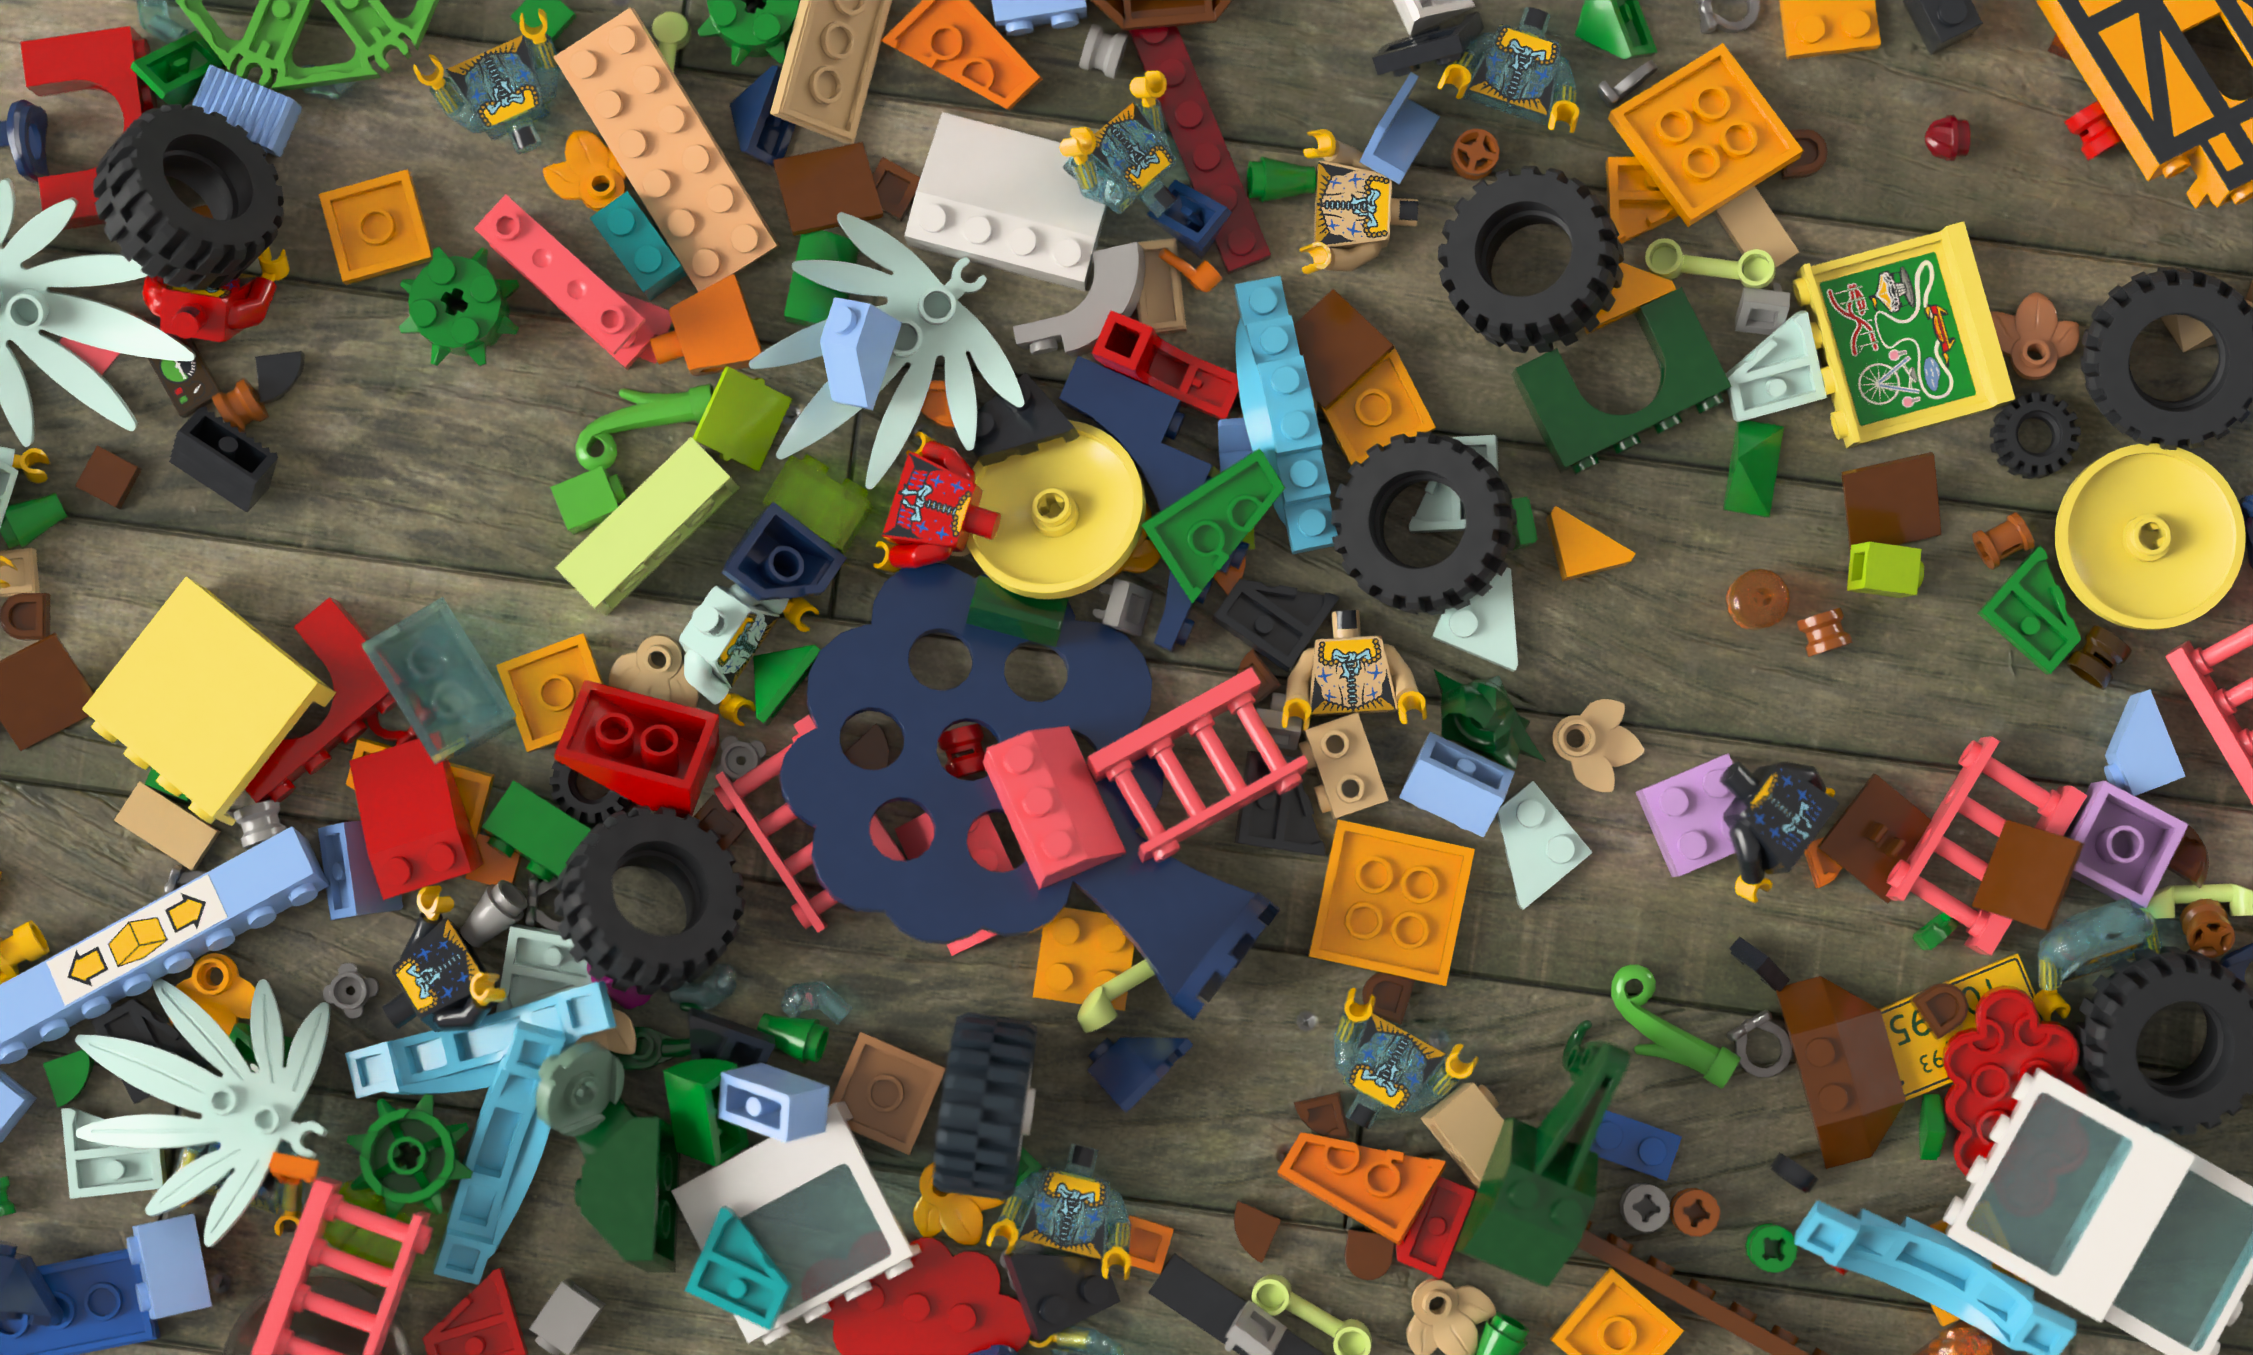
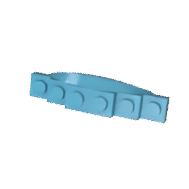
M1275 276L1235 284L1234 291L1240 314L1236 331L1237 381L1244 423L1252 452L1258 448L1262 450L1285 486V489L1275 500L1273 506L1280 520L1286 525L1292 554L1334 546L1332 538L1338 534L1336 527L1331 524L1332 507L1329 498L1331 491L1321 450L1323 443L1304 357L1300 355L1292 315L1288 313L1281 277Z
M605 981L595 982L525 1005L487 1015L474 1030L435 1032L432 1030L345 1053L356 1099L382 1092L401 1095L457 1093L492 1087L503 1053L507 1054L518 1020L564 1032L565 1041L560 1054L574 1046L577 1040L583 1036L617 1027Z
M518 1020L507 1054L503 1053L493 1085L488 1088L462 1164L472 1170L473 1174L471 1179L459 1180L447 1215V1227L433 1264V1274L479 1285L487 1260L496 1252L516 1215L542 1157L551 1127L537 1116L536 1093L541 1081L539 1069L547 1057L560 1055L565 1041L564 1032Z
M1817 1200L1796 1231L1794 1244L1823 1257L1826 1263L1866 1275L1912 1294L1962 1319L2015 1351H2026L2032 1355H2060L2076 1333V1320L2034 1301L2033 1287L1992 1269V1261L1951 1239L1946 1234L1906 1216L1901 1225H1897L1862 1208L1855 1218Z

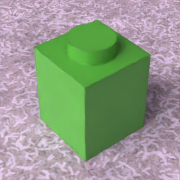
M603 466L550 487L567 530L574 535L601 524L621 505L622 501L627 499V494L618 474L610 476Z

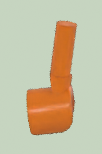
M1163 248L1158 255L1160 259L1182 272V275L1186 277L1194 288L1203 292L1211 291L1222 280L1219 272L1206 260L1194 269L1189 263L1166 248Z

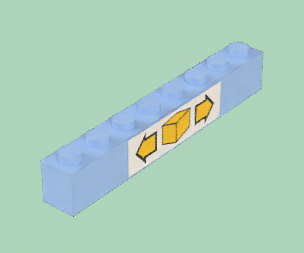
M291 826L1 984L0 1065L19 1061L28 1054L30 1048L43 1041H53L63 1037L69 1032V1027L84 1019H92L105 1014L110 1010L111 1004L120 999L144 993L151 988L152 982L166 974H175L188 969L194 963V959L209 951H218L230 946L235 941V937L251 928L257 929L267 926L276 919L278 913L289 907L301 906L314 900L318 892L328 887L329 884L308 839Z

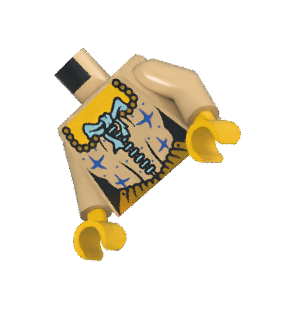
M1327 129L1311 130L1307 132V135L1314 136L1317 139L1318 149H1304V156L1310 159L1323 157L1325 161H1318L1316 170L1314 243L1299 249L1301 253H1310L1314 263L1302 267V271L1304 274H1311L1322 269L1325 271L1351 272L1378 257L1381 249L1388 246L1390 225L1417 226L1418 199L1391 198L1392 180L1360 163L1359 161L1363 155L1361 151L1335 140L1332 132Z
M1359 610L1332 612L1333 638L1317 639L1314 642L1313 648L1302 651L1287 678L1286 703L1281 720L1282 727L1287 728L1288 718L1292 716L1300 717L1304 721L1303 730L1308 729L1310 717L1350 715L1356 712L1359 714L1395 712L1398 709L1399 719L1402 724H1407L1406 712L1411 709L1419 710L1422 713L1423 720L1427 718L1426 700L1418 692L1413 673L1396 648L1383 643L1381 636L1361 637Z

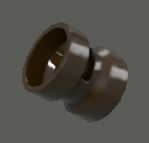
M2094 625L2085 636L2086 644L2080 651L2073 652L2066 665L2072 672L2090 685L2105 690L2113 679L2112 671L2118 664L2125 663L2132 650L2115 634Z

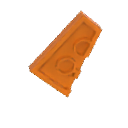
M922 0L881 40L1009 111L1042 80L1039 74L970 0Z
M1301 1132L1277 1173L1283 1179L1400 1246L1445 1170L1447 1162L1433 1158L1428 1160L1408 1156L1403 1152L1388 1149L1384 1151L1359 1146L1353 1142Z

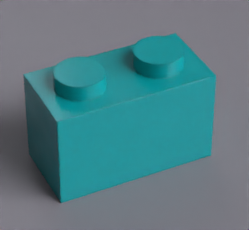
M628 191L590 217L649 301L687 275Z

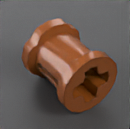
M2017 512L2006 517L2007 521L1986 532L1978 530L1972 534L1973 543L1979 556L1986 566L1992 570L1999 567L2000 561L2022 549L2027 551L2035 547L2030 530Z

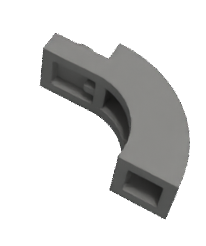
M1138 242L1093 251L1094 279L1086 298L1079 306L1064 315L1013 326L1016 345L1023 350L1030 349L1031 355L1053 352L1058 349L1057 343L1063 342L1065 353L1072 358L1093 351L1110 310L1130 318L1138 304L1145 278V256L1141 245Z

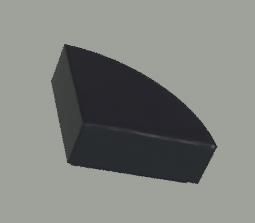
M302 351L255 357L259 396L262 404L272 403L281 399L293 387L303 372L305 358Z
M1740 936L1729 948L1731 954L1741 964H1745L1761 977V981L1774 991L1778 990L1780 992L1790 981L1767 955Z

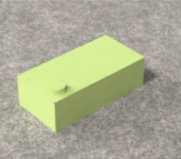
M690 437L580 543L556 569L596 610L607 616L739 489V486Z

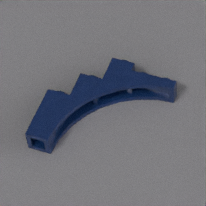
M1077 356L1059 397L1060 401L1067 407L1093 420L1122 445L1143 472L1158 501L1160 511L1213 478L1211 474L1214 469L1211 464L1165 444L1167 437L1172 440L1176 439L1185 419V414L1179 412L1182 406L1179 399ZM1242 540L1218 572L1227 575L1231 566L1239 569L1250 544ZM1171 570L1169 573L1166 606L1154 644L1173 653L1176 644L1183 647L1186 645L1195 621L1188 617L1195 601L1193 604L1191 603ZM1213 578L1204 587L1201 594L1195 600L1196 602L1204 604L1213 584Z

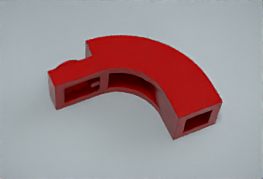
M1110 310L1092 351L1094 358L1112 371L1179 399L1182 407H1191L1217 419H1229L1239 396L1236 373L1190 355L1161 339L1153 327Z

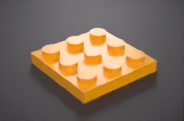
M1723 43L1615 108L1608 117L1613 127L1687 227L1798 160L1804 151Z
M1338 819L1308 957L1446 986L1475 849Z

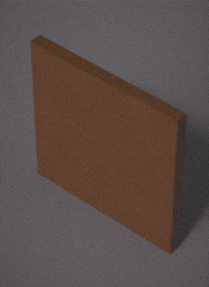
M863 142L773 160L793 236L840 227L837 221V215L840 212L864 221L884 218Z
M1334 289L1294 324L1300 355L1304 357L1312 397L1325 410L1329 409L1394 349L1393 344Z
M1933 452L1841 472L1850 552L1851 545L1876 542L1900 545L1942 535Z
M56 633L0 660V721L20 751L89 716L82 708L95 692Z
M1873 773L1817 847L1888 904L1891 901L1886 896L1891 888V885L1887 883L1890 872L1899 860L1902 859L1907 862L1932 820L1877 774Z
M2006 819L1972 906L2049 932L2084 843Z

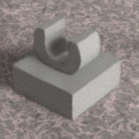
M1774 283L1772 290L1744 287L1735 316V331L1771 335L1786 321L1790 308V293L1782 292V287L1779 283Z
M1114 579L1113 586L1109 584L1101 585L1099 591L1110 595L1106 610L1094 609L1093 615L1103 620V624L1128 634L1141 636L1153 592L1134 583Z
M1273 692L1270 709L1257 708L1256 711L1279 748L1296 750L1301 733L1302 719L1292 716L1288 718L1287 728L1282 727L1281 720L1286 703V694Z
M1248 1300L1226 1334L1228 1340L1225 1344V1349L1230 1352L1235 1345H1238L1249 1355H1272L1287 1327Z

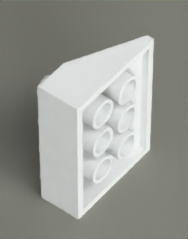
M942 112L915 193L904 237L907 245L958 259L967 257L973 263L1085 291L1093 262L1092 252L1096 251L1110 198L1108 194H1111L1115 178L1113 174L1109 173L1110 169H1106L1105 178H1100L1094 173L1095 179L1098 181L1103 180L1101 183L1103 189L1099 185L1096 187L1094 185L1091 187L1092 191L1063 167L1077 168L1078 166L1073 157H1066L1060 152L1061 142ZM1089 157L1088 159L1091 161V163L1089 162V165L1091 170L1094 172L1096 170L1094 169L1093 165L1097 168V164L1094 162L1093 158Z

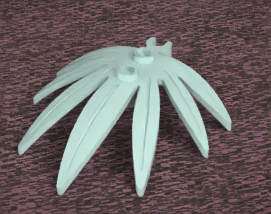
M5 178L0 182V404L11 427L24 447H28L33 443L35 424L31 394L23 370L8 345L9 340L14 341L35 364L77 399L128 431H134L138 426V422L130 408L112 385L84 359L59 342L42 334L40 330L42 329L97 348L147 358L192 361L196 357L195 352L173 335L162 332L160 327L128 311L93 299L49 291L48 287L99 286L147 277L148 275L140 271L142 266L133 259L128 262L121 254L73 256L50 261L28 269L24 268L23 261L46 247L65 228L78 206V201L75 198H69L45 209L28 221L12 237L8 244L3 247L2 244L10 231L15 213L13 182Z
M840 212L837 215V221L854 245L871 260L892 271L893 275L858 264L831 260L795 261L792 263V269L817 284L837 291L863 296L886 297L888 300L887 304L875 307L902 322L880 391L893 379L905 363H910V368L900 382L887 407L873 445L865 487L871 490L890 468L907 441L925 401L938 356H943L945 360L944 377L950 415L956 432L967 451L974 448L977 429L976 392L972 371L966 355L967 351L970 352L983 378L1001 397L1017 408L1024 406L1025 402L1016 375L1001 347L986 327L958 301L964 293L970 294L979 291L987 279L982 275L974 283H966L962 280L961 270L969 264L970 260L967 257L960 259L952 269L951 279L943 285L924 262L897 239L864 220ZM827 320L802 329L772 345L750 360L749 367L751 369L774 368L823 356L820 339ZM827 381L799 415L776 452V457L782 460L810 446L841 426L862 408L833 401Z
M159 978L152 982V985L165 1012L185 1039L205 1059L223 1073L221 1078L177 1055L135 1041L99 1035H78L75 1038V1042L99 1064L129 1084L163 1101L200 1113L203 1117L195 1119L157 1114L122 1116L80 1127L77 1129L76 1135L80 1139L94 1143L138 1149L181 1148L220 1142V1149L189 1163L168 1179L152 1197L145 1210L149 1216L154 1217L176 1209L209 1190L235 1168V1172L219 1190L209 1211L204 1233V1243L212 1248L230 1231L254 1199L267 1176L272 1154L277 1152L282 1141L291 1143L292 1149L302 1158L315 1160L317 1154L309 1149H305L303 1145L304 1137L309 1133H317L320 1136L326 1137L327 1130L316 1122L308 1121L298 1124L293 1122L292 1118L307 1094L318 1070L328 1036L331 1006L326 1002L320 1003L303 1021L293 1039L287 1059V1066L284 1068V1033L280 1010L270 983L265 979L259 980L253 995L250 1015L251 1038L259 1070L256 1073H252L237 1047L217 1022L190 997Z

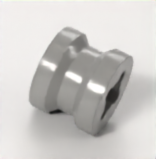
M1092 24L1083 48L1079 68L1085 70L1097 68L1102 70L1106 77L1115 79L1125 52L1128 35L1121 32L1112 35L1106 33L1102 26Z
M268 800L233 812L234 819L237 823L241 824L244 834L241 838L243 848L255 847L287 829L285 825L280 823L278 817L281 809L279 802Z
M1635 1183L1627 1187L1622 1193L1619 1201V1212L1623 1220L1631 1227L1643 1232L1654 1231L1662 1227L1667 1221L1670 1213V1204L1666 1194L1658 1187L1648 1183Z

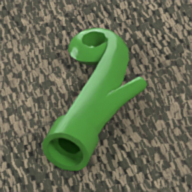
M712 384L689 388V391L678 393H648L627 388L620 389L619 395L621 398L636 403V405L611 412L587 425L580 433L575 446L576 457L579 463L590 471L600 466L608 469L615 462L617 456V446L611 434L696 421L699 424L714 392ZM599 440L605 446L604 453L600 457L594 458L591 456V447Z
M1638 964L1622 967L1612 980L1611 996L1614 1004L1631 1025L1656 1043L1638 1044L1634 1047V1052L1638 1055L1663 1058L1685 1065L1703 1074L1704 1079L1722 1089L1735 1071L1741 1057L1724 1046L1718 1048L1643 1008L1642 1005L1652 997L1655 991L1656 981L1653 974L1646 967ZM1630 979H1638L1644 986L1643 991L1629 996L1626 990V983Z

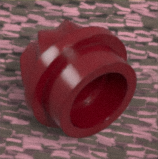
M1947 115L1945 118L1933 121L1924 136L1925 144L1931 154L1946 161H1954L1956 157L1967 156L1970 148V126L1968 120L1957 119L1955 115Z

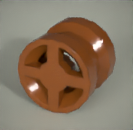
M1471 129L1461 134L1455 142L1451 153L1452 167L1458 176L1465 180L1478 181L1490 175L1499 159L1500 149L1497 140L1491 133L1483 129Z
M246 378L237 381L235 389L230 392H219L212 396V400L224 422H230L231 427H238L239 432H245L246 425L253 421L262 422L269 418L264 404L260 402V397Z
M1841 607L1796 622L1799 631L1806 635L1808 644L1805 649L1808 657L1853 643L1851 635L1843 629L1841 621L1844 615Z
M2200 899L2184 908L2180 915V925L2191 950L2199 952L2208 958H2215L2231 949L2235 942L2236 934L2231 922L2228 921L2224 906L2212 899Z
M1685 1188L1678 1191L1672 1197L1669 1217L1672 1224L1679 1231L1690 1236L1701 1237L1709 1234L1717 1226L1720 1219V1208L1711 1194L1698 1188Z

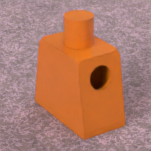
M735 274L725 277L668 309L675 330L650 338L651 346L659 365L684 357L687 367L693 376L723 372L725 366L735 370L749 368V361L763 352L740 283Z

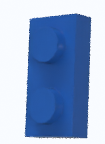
M1606 1110L1590 1151L1597 1153L1600 1158L1667 1181L1682 1137Z

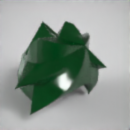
M1434 669L1442 695L1440 737L1460 743L1510 769L1516 770L1519 754L1546 762L1526 732L1530 721L1516 712L1500 676L1482 680L1478 678L1468 684H1462Z

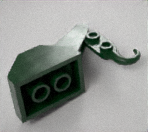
M682 1002L680 1004V1009L685 1012H689L691 1007L704 1011L703 1008L695 1003ZM634 1027L637 1042L635 1053L627 1055L610 1051L621 1062L624 1070H649L671 1059L690 1056V1037L687 1039H675L648 1027ZM619 1097L616 1105L609 1101L606 1108L601 1112L606 1118L597 1127L587 1133L575 1136L586 1161L582 1165V1178H578L575 1183V1203L577 1207H580L581 1215L624 1261L648 1273H675L678 1203L672 1190L679 1187L680 1153L676 1152L673 1128L659 1117L638 1118L625 1101Z
M1590 1020L1582 1021L1574 1029L1563 1052L1562 1065L1566 1071L1570 1072L1571 1081L1574 1083L1540 1125L1536 1128L1515 1118H1505L1455 1248L1457 1252L1542 1287H1549L1579 1245L1596 1201L1598 1154L1590 1151V1147L1613 1094L1627 1071L1631 1058L1630 1051L1609 1042L1591 1041L1581 1046L1585 1034L1592 1027ZM1585 1109L1570 1140H1564L1569 1131L1571 1130V1128L1573 1127V1125L1575 1124V1122L1577 1121V1119L1579 1118V1116L1581 1115V1113L1583 1112V1110Z

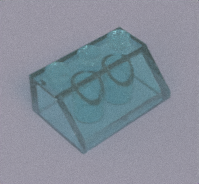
M443 597L361 644V647L435 765L473 750L515 725L517 715Z

